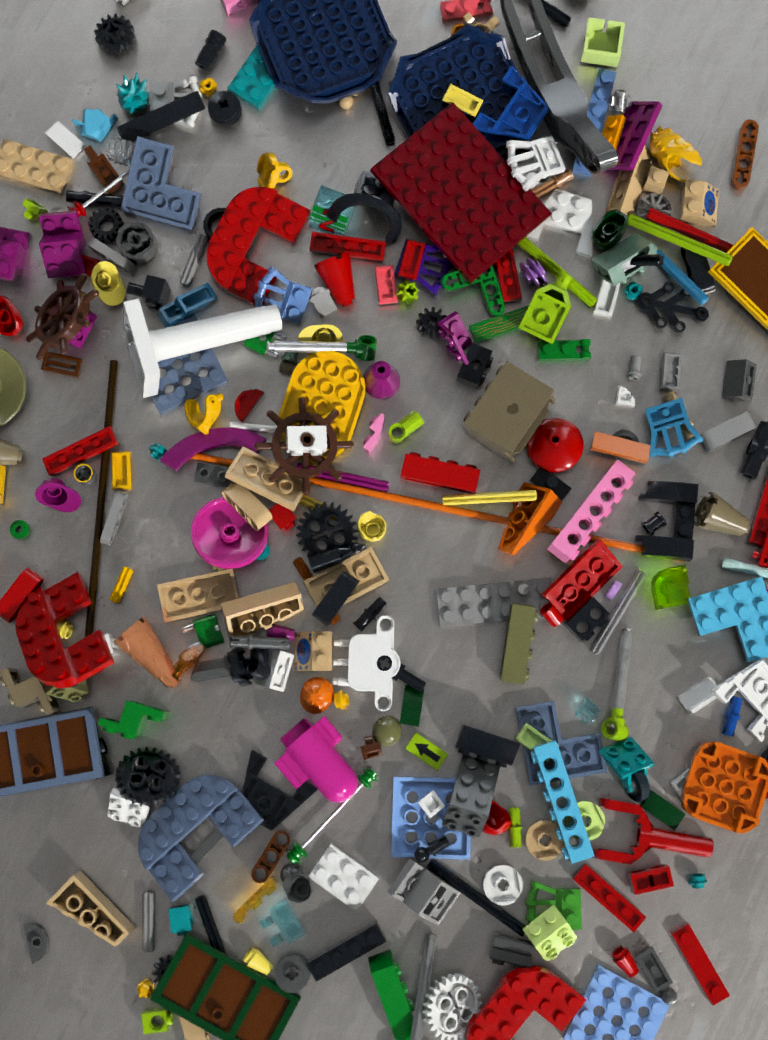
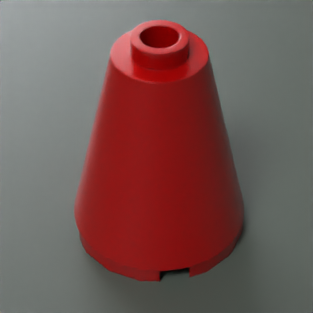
M349 253L341 254L342 257L334 256L314 265L323 283L329 288L333 299L337 305H342V308L352 305V300L355 299Z

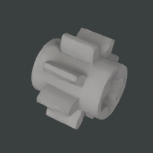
M615 90L613 95H609L608 104L613 106L612 110L626 111V108L632 105L633 97L628 95L629 91Z

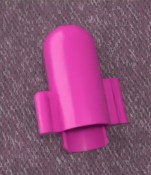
M323 716L313 726L306 718H303L281 737V742L286 747L285 754L274 764L295 789L310 779L326 799L331 802L340 803L350 799L358 787V777L334 748L341 741L342 736L326 716Z

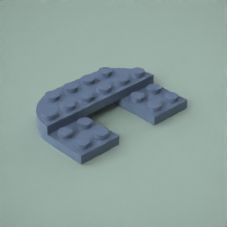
M204 775L188 781L173 794L172 798L167 799L165 803L148 817L141 829L138 842L141 862L145 869L150 871L171 901L177 900L204 875L180 841L208 816L233 847L264 821L241 790L222 777Z

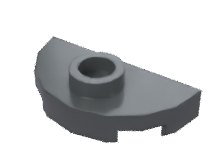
M26 923L23 925L33 964L41 960L46 954L49 947V938L46 931L34 923Z

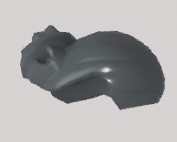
M288 864L282 868L280 877L289 901L304 903L310 899L314 892L312 879L308 875L300 873L299 867L295 864Z

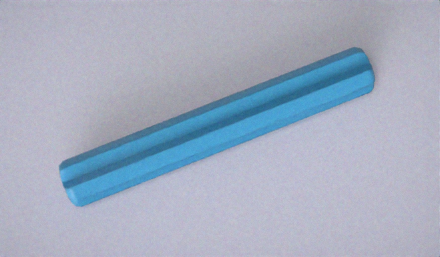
M658 250L656 253L664 257L661 267L700 305L705 304L709 297L661 250Z

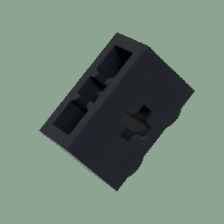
M471 342L466 354L469 364H462L456 381L475 389L478 388L479 384L483 385L487 376L484 374L486 367H491L494 357H491L492 350ZM477 363L479 367L475 370L473 366Z

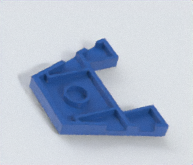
M511 65L502 81L517 90L497 121L480 112L473 125L481 132L529 141L549 111V107L535 90L527 84V81L520 76L514 66Z

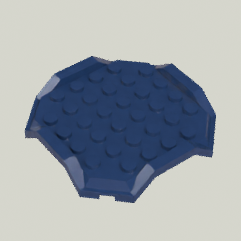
M260 0L249 19L257 47L275 88L310 103H332L365 91L382 78L397 45V39L390 32L377 0Z
M466 24L450 38L417 54L400 57L388 97L407 139L450 105L442 101L450 84L484 100L476 117L460 110L472 124L480 112L495 121L499 119L517 91L502 81L511 65L516 69L504 36L492 32L490 34L481 31L480 28ZM479 131L501 157L508 154V149L506 148L507 141H526Z

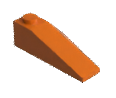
M526 482L522 484L519 491L536 490L537 500L513 502V511L508 516L510 521L508 527L504 529L498 549L500 551L515 555L554 517L562 501L551 489Z

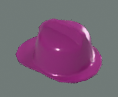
M58 478L43 480L42 485L35 492L36 500L39 503L62 512L75 511L81 504L80 495L75 490L67 487Z

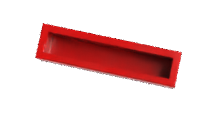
M410 452V454H405L400 479L469 494L476 493L480 470L475 465L466 464V466H461L456 461L447 460V462H442L434 456L424 458L419 453Z

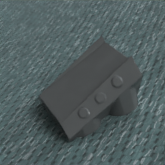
M226 655L219 659L201 662L197 660L190 679L191 681L198 682L231 676L232 667Z

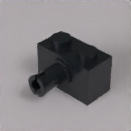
M147 275L144 286L129 282L126 290L127 294L142 297L148 309L154 312H158L160 307L167 304L171 292L166 279Z

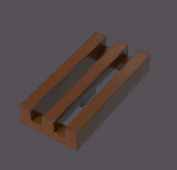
M47 352L43 358L41 370L79 378L83 359ZM48 357L76 362L77 364L71 365L48 360ZM49 364V365L64 367V368H68V369H73V370H75V372L67 371V370H62V369H57V368H52V367H48V366H46V365Z

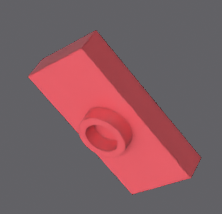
M394 266L375 267L379 305L398 303L397 296L395 295L397 292Z

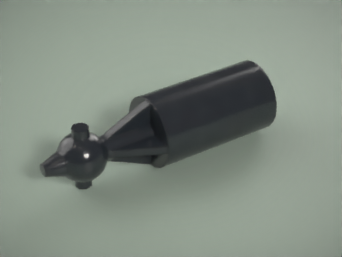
M355 542L351 547L336 546L309 556L310 566L313 572L316 573L343 563L352 553L359 554L366 547V544Z

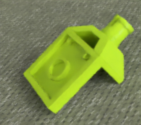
M559 271L553 284L537 289L518 328L553 344L571 308L569 295L566 290L572 277L566 275L564 281L561 282L565 273Z

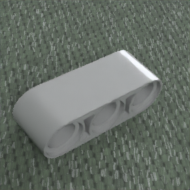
M746 411L700 435L704 439L702 443L707 452H710L755 430L757 427L749 412Z

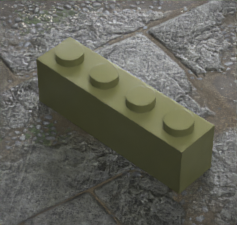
M510 603L499 679L503 682L524 684L525 680L529 678L530 669L527 668V663L532 658L530 643L535 639L533 623L537 622L538 611L534 605Z

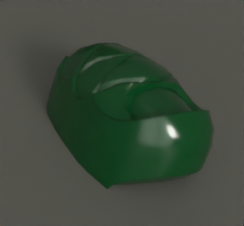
M614 209L606 213L598 221L592 230V236L595 245L599 249L606 251L621 240L629 225L627 215Z

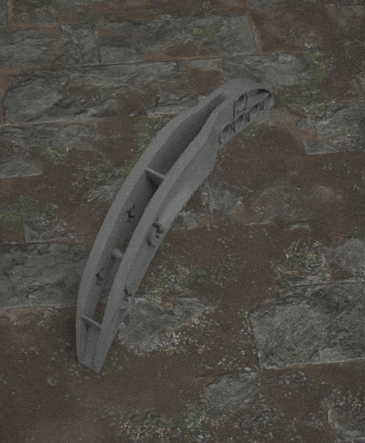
M500 0L502 15L528 85L535 90L549 107L544 120L554 139L575 153L584 167L592 174L615 167L618 164L617 152L588 118V100L562 54L541 0H527L536 31L524 35L512 0ZM537 38L541 42L556 82L548 85L528 44L529 41Z

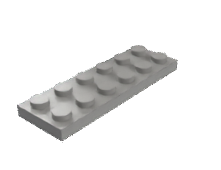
M551 577L436 589L440 628L508 621L511 602L534 605L538 611V618H542L540 609L549 601L547 598H543L541 594L552 584Z

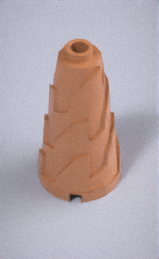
M144 616L113 641L164 686L174 688L181 681L179 679L181 675Z

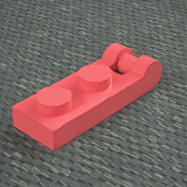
M451 0L440 2L442 22L463 20V16L468 12L471 13L473 18L493 15V8L490 6L491 0ZM483 5V8L478 9V6Z

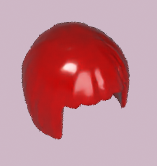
M493 800L489 816L482 831L488 835H499L507 831L512 821L508 812Z

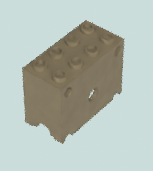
M506 361L504 366L501 365L498 368L497 376L493 381L488 382L485 388L486 392L482 397L479 396L474 404L475 408L472 412L469 411L463 421L467 435L514 463V455L522 452L548 414V405L555 404L556 399L552 396L555 393L554 389Z

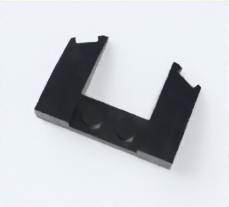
M648 481L649 489L646 494L641 493L638 499L675 504L672 537L636 535L635 541H642L645 549L641 556L690 562L693 559L694 516L699 484Z

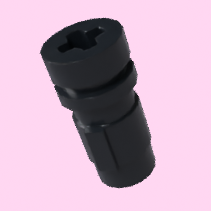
M216 30L210 31L205 40L206 44L202 47L195 61L196 66L208 71L210 65H213L218 57V51L222 50V46L227 41L224 35Z

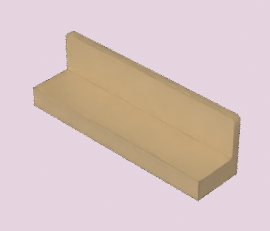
M644 146L633 171L619 170L606 208L607 213L615 209L623 212L627 217L630 214H635L653 160L650 149Z

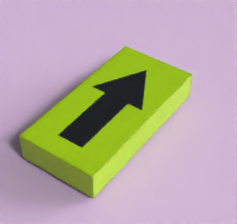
M418 733L414 734L405 748L437 771L448 756L446 752Z

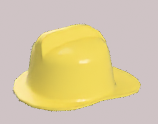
M99 262L92 270L91 285L99 291L98 296L102 302L110 306L119 305L125 298L126 290L118 270L111 262Z
M312 325L300 332L297 341L343 342V336L341 331L334 325Z

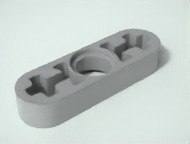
M91 237L87 243L88 248L131 275L137 266L99 240Z
M116 492L101 534L100 543L111 546L127 502L128 493Z

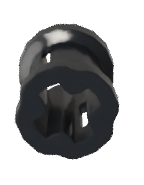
M656 512L649 520L641 522V525L649 536H653L654 532L662 526L665 527L667 522L659 512Z

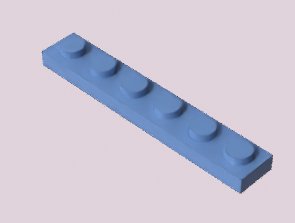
M598 68L587 111L588 118L600 132H602L609 95H611L617 73L603 68ZM576 156L572 172L590 177L591 172L584 167Z

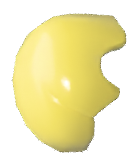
M367 511L361 514L358 519L357 529L359 535L367 541H379L386 533V522L380 514Z

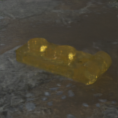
M273 875L234 913V922L242 923L247 916V912L251 908L255 910L262 903L261 898L265 894L269 896L277 888L275 884L278 880Z

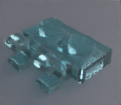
M287 899L269 909L271 915L260 921L263 929L275 922L281 932L270 938L273 947L284 940L289 945L306 935Z

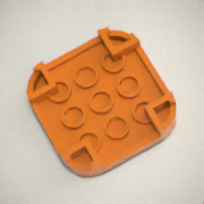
M710 741L700 744L693 755L681 792L682 809L693 818L735 833L743 834L751 831L761 821L759 817L768 791V763L760 756L720 742Z

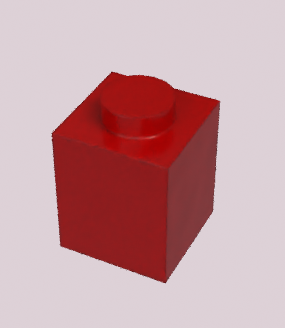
M279 504L269 509L273 517L272 520L282 532L285 529L289 531L296 525L297 518L289 509Z

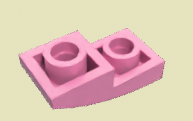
M382 413L379 417L377 415L374 416L369 423L371 425L369 430L373 435L369 434L363 441V450L367 454L372 452L381 436L385 415Z

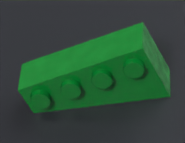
M389 949L368 957L370 971L395 1040H410L415 1007L412 999L408 1000L406 993H409L406 982L401 981L400 975H402L399 963H395L392 952Z

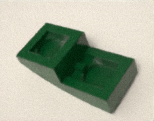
M405 685L399 724L419 727L424 688L419 692L409 685Z
M650 790L649 797L643 800L640 805L641 808L674 831L686 815L652 790Z

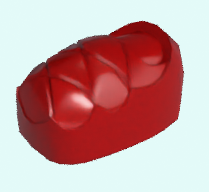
M0 296V334L16 336L23 331L24 321L14 304L7 297Z

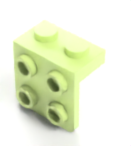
M552 905L522 929L545 961L556 958L559 952L564 948L570 947L577 939L576 934L555 905Z

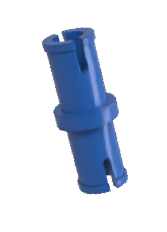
M732 696L730 699L728 711L724 714L726 719L722 734L734 737L737 721L741 717L739 712L743 698Z

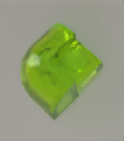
M686 564L665 568L653 577L651 594L655 610L688 604L687 599L691 598L688 587L689 578Z

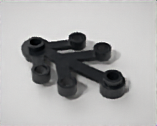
M667 281L662 288L652 294L644 292L638 296L636 301L638 308L642 311H648L655 322V327L660 330L665 328L667 320L664 317H660L655 308L662 309L672 324L674 332L677 334L682 333L686 326L684 322L678 320L674 312L692 316L693 320L697 323H703L709 317V312L705 307L694 309L676 305L677 302L691 296L690 294H685L683 288L681 292L664 302L657 300L664 294H671L675 285L671 281ZM670 285L672 290H667L665 286ZM643 299H648L649 304H645ZM702 311L705 315L702 317L698 312ZM659 320L664 322L663 326L658 324ZM676 325H681L682 330H678Z

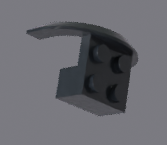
M364 170L355 185L354 193L337 198L327 212V216L336 223L340 214L352 206L364 205L379 210L385 215L390 224V230L385 237L387 244L395 243L402 230L401 217L393 207L394 198L372 173Z

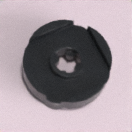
M238 647L227 653V660L232 667L231 678L233 682H238L242 687L252 684L250 680L253 679V675L246 672L245 666L249 658L245 659L243 655L246 653L245 650Z

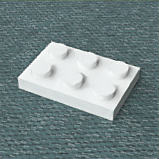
M332 843L309 874V877L356 912L379 880L378 876Z

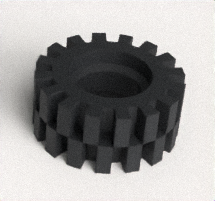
M103 207L104 210L98 208V212L93 211V217H89V229L94 238L102 241L104 244L107 241L111 244L113 243L112 240L115 239L116 241L118 231L124 225V222L116 210L114 211L113 208ZM105 219L113 221V228L107 232L100 230V223Z

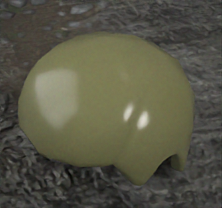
M383 716L373 725L372 738L375 742H379L382 747L393 746L402 735V725L393 716Z

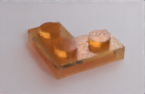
M200 643L197 647L193 645L189 650L185 649L173 667L175 671L172 677L178 681L202 657L206 647Z

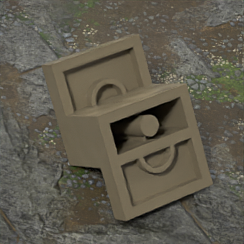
M5 668L0 671V681L4 687H7L10 693L8 698L12 705L27 707L37 702L42 713L56 714L61 712L56 698L45 694L43 683L35 676L22 682L17 669Z

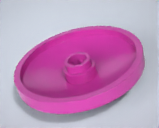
M220 497L206 503L196 513L191 525L192 544L197 554L204 561L215 567L224 569L243 567L257 559L264 551L268 541V523L258 531L255 530L224 497Z

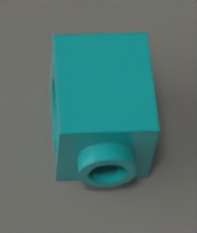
M191 904L172 906L168 909L171 934L177 933V936H182L194 928Z

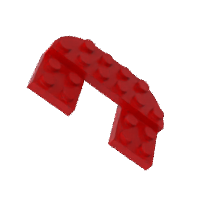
M252 187L238 193L228 204L207 247V266L214 282L224 291L255 306V299L253 297L258 291V281H261L269 270L245 259V256L259 228L261 227L295 244L311 210L278 194L277 190L268 187ZM274 276L269 283L274 285L277 277ZM266 289L264 295L268 296L271 290Z
M79 572L72 574L46 590L40 587L30 593L20 607L16 617V634L27 667L46 686H55L56 688L71 687L115 663L104 633L100 629L66 649L64 647L56 624L92 604Z
M532 966L521 969L519 967L507 973L499 981L501 985L477 1015H472L466 1027L465 1038L466 1040H511L533 1011H536L562 1032L587 1000L559 976L546 968Z

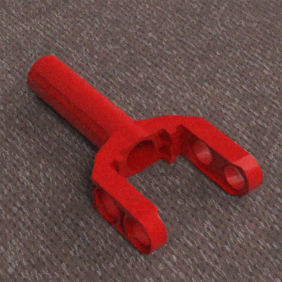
M600 798L599 806L609 810L637 814L634 822L639 824L635 846H630L631 854L599 848L597 850L592 849L594 853L592 858L631 865L651 848L706 858L712 856L714 849L712 838L654 828L640 805Z

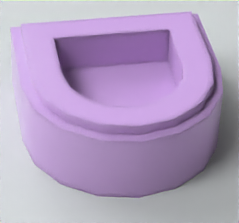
M615 580L604 597L609 600L613 599L621 588L622 583Z

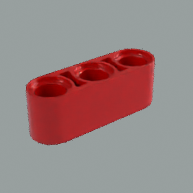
M29 567L23 570L0 600V617L6 622L11 623L17 617L18 611L28 595L42 585L44 578Z

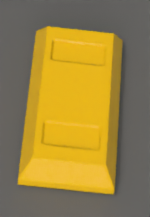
M111 452L112 490L131 489V452Z

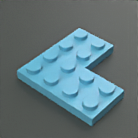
M762 576L687 599L698 636L736 626L747 662L768 657V593Z

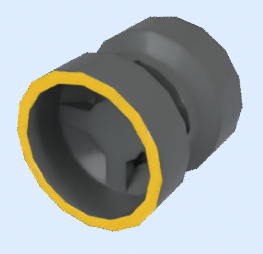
M80 464L74 469V477L81 484L87 486L95 482L96 472L88 464Z

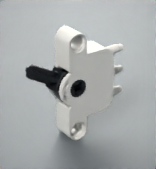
M385 615L378 619L376 635L359 634L352 637V639L334 640V646L349 647L348 659H333V665L348 666V678L332 679V684L350 686L356 691L375 692V706L379 711H387L392 706L393 680L397 681L399 679L419 692L425 687V681L404 669L406 666L400 663V657L394 651V621L390 616ZM386 619L391 622V627L388 630H383L380 627L382 620ZM388 659L390 666L382 669L379 661ZM386 697L389 700L388 707L380 708L378 706L379 698Z

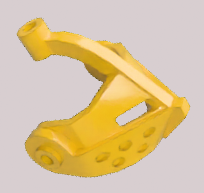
M222 393L206 396L205 414L201 412L198 402L194 399L185 401L184 408L188 422L204 435L209 433L210 427L220 413V401L223 400Z

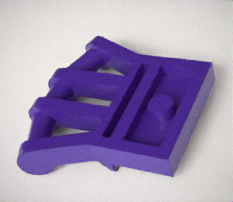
M407 239L405 240L394 275L398 276ZM425 245L417 280L411 281L419 283L435 297L438 294V289L441 287V278L448 274L453 265L447 257L444 258L443 256V260L428 256L427 253L441 251L437 246ZM424 261L442 267L441 272L424 268ZM420 273L436 278L437 280L431 286L428 282H426L423 278L420 277Z

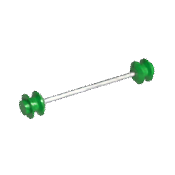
M370 767L367 770L363 768V775L357 774L360 784L356 792L363 785L366 788H372L370 783L372 781L378 782L376 780L378 775ZM350 799L342 802L302 845L292 843L293 849H286L288 853L286 857L293 864L296 862L300 864L299 859L302 856L307 857L304 849L306 845Z

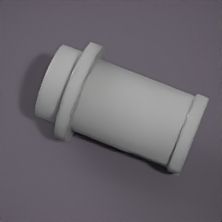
M630 356L629 372H627L629 380L638 381L642 377V373H640L641 356Z

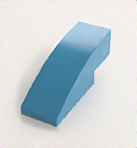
M206 283L176 297L175 301L160 307L157 316L165 328L171 327L200 312L216 301L218 297L209 283Z

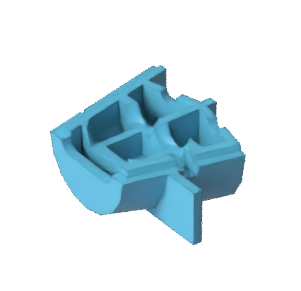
M100 108L98 110L84 109L82 122L74 119L72 121L74 125L81 127L80 136H85L101 143L118 120V117L112 114L109 118L101 112Z

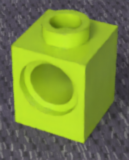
M164 1007L146 1009L141 1013L143 1034L165 1032L173 1024L172 1012H169ZM156 1015L160 1016L163 1024H156L153 1017Z

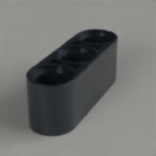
M681 247V255L688 277L706 295L714 293L716 287L713 277L708 273L710 266L707 257Z
M343 570L314 610L312 616L328 626L360 581Z

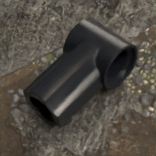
M252 648L245 670L256 678L264 680L271 673V667L267 664L268 649Z

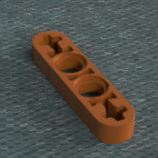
M746 120L739 132L731 185L737 191L744 190L750 181L759 129L757 122L754 120ZM747 126H751L752 130L749 137H746L748 133ZM747 142L750 144L751 149L746 151L742 148L741 144ZM739 160H746L748 167H740ZM741 173H744V174L742 175V181H743V183H742V185H740V184H739V181H737V180H738V178L740 177V174H741Z

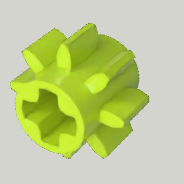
M405 280L402 284L400 283L396 286L398 291L395 295L398 297L399 302L406 301L408 305L418 299L416 295L419 289H417L415 282L409 283L408 280Z

